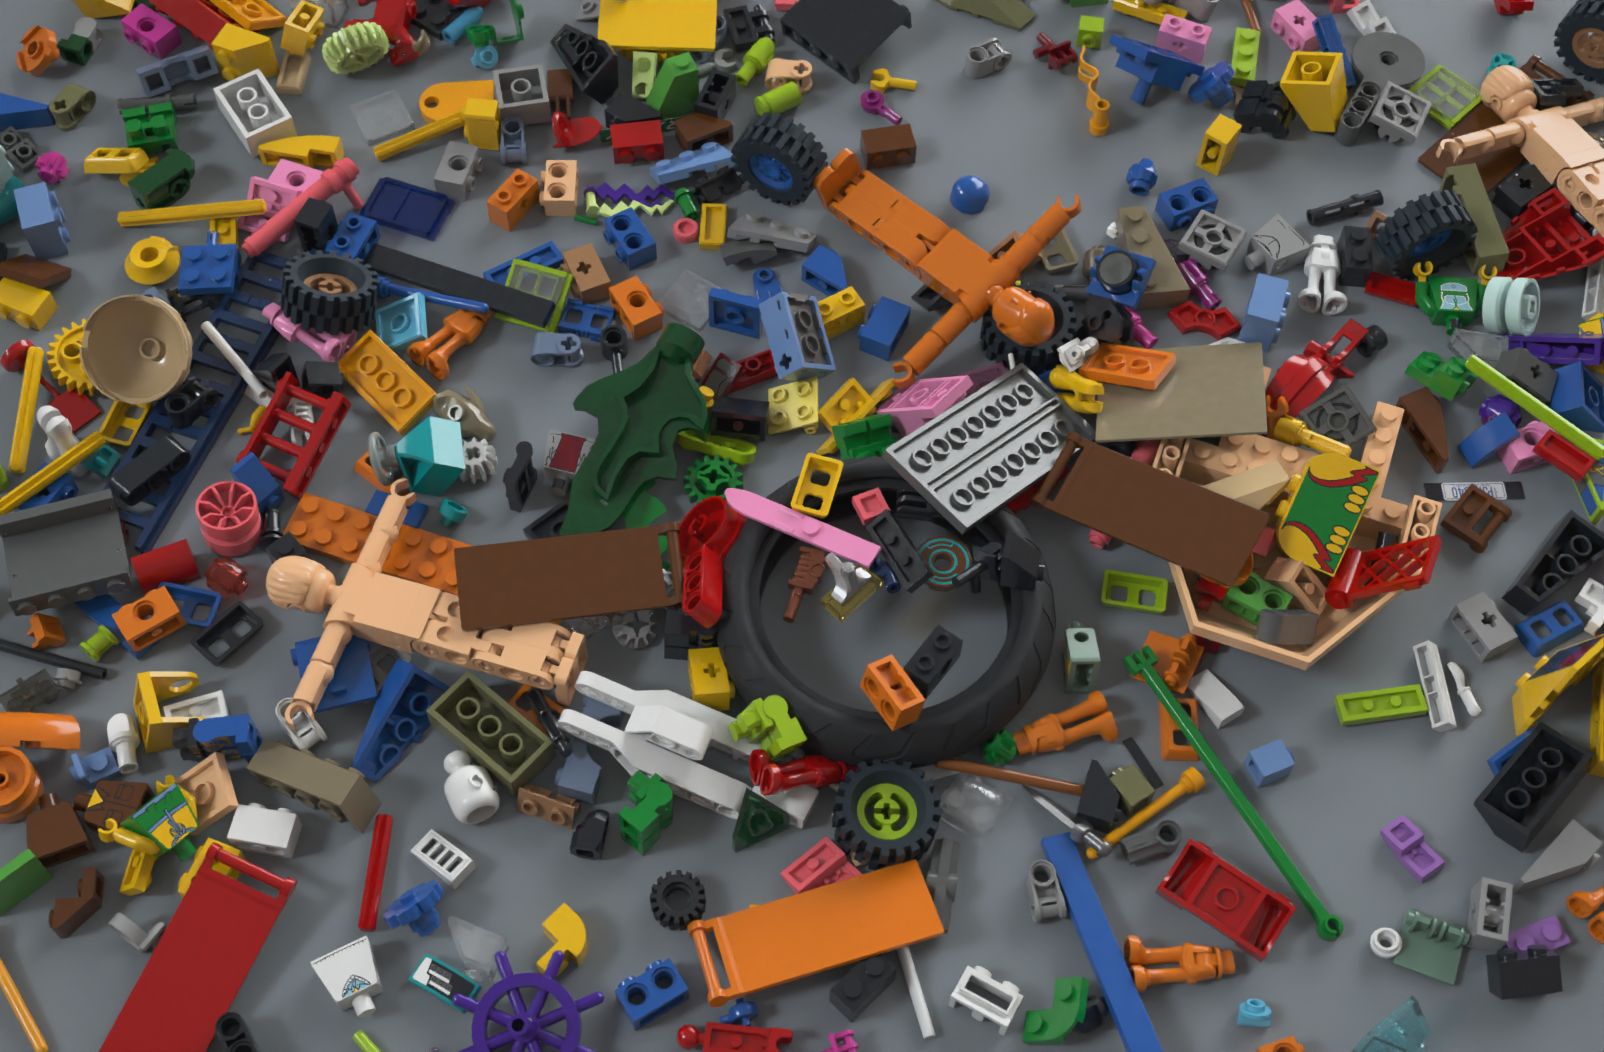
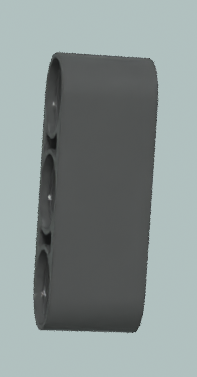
M1261 609L1255 639L1274 644H1311L1314 641L1319 614L1299 609Z

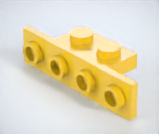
M854 377L848 379L818 410V418L832 435L821 445L816 453L823 455L837 452L839 449H837L832 426L871 416L877 410L875 405L879 401L886 400L893 393L891 388L894 386L892 380L895 378L883 381L870 395L867 394Z

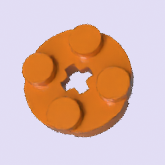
M33 26L30 28L20 42L24 46L22 52L17 51L16 60L21 70L35 77H40L50 63L55 62L59 57L60 52L56 48L57 39L55 33L43 26Z

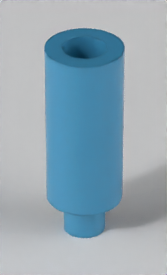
M477 6L475 9L468 8L442 30L441 34L444 40L450 45L457 43L466 35L467 27L478 25L481 22L480 17L484 14L483 9L480 6Z

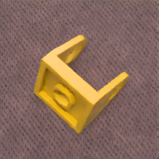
M165 671L137 673L133 706L146 754L173 747V728L188 727L189 718H198L200 721L206 719L205 717H161L158 702L194 690L199 684L197 674L193 672ZM191 680L184 686L170 687L177 681Z

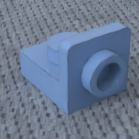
M109 747L82 759L77 753L70 755L74 763L73 766L69 767L75 782H82L87 790L95 788L101 780L111 781L122 776L121 771L119 772L118 770L119 765L115 755Z

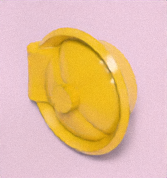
M150 236V238L140 240L132 247L125 259L126 274L133 281L145 285L157 284L169 279L175 274L180 265L178 246H174L165 238Z

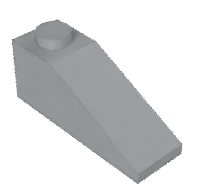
M1573 819L1515 884L1513 892L1517 894L1575 875L1583 866L1590 869L1600 857L1596 851L1603 842Z

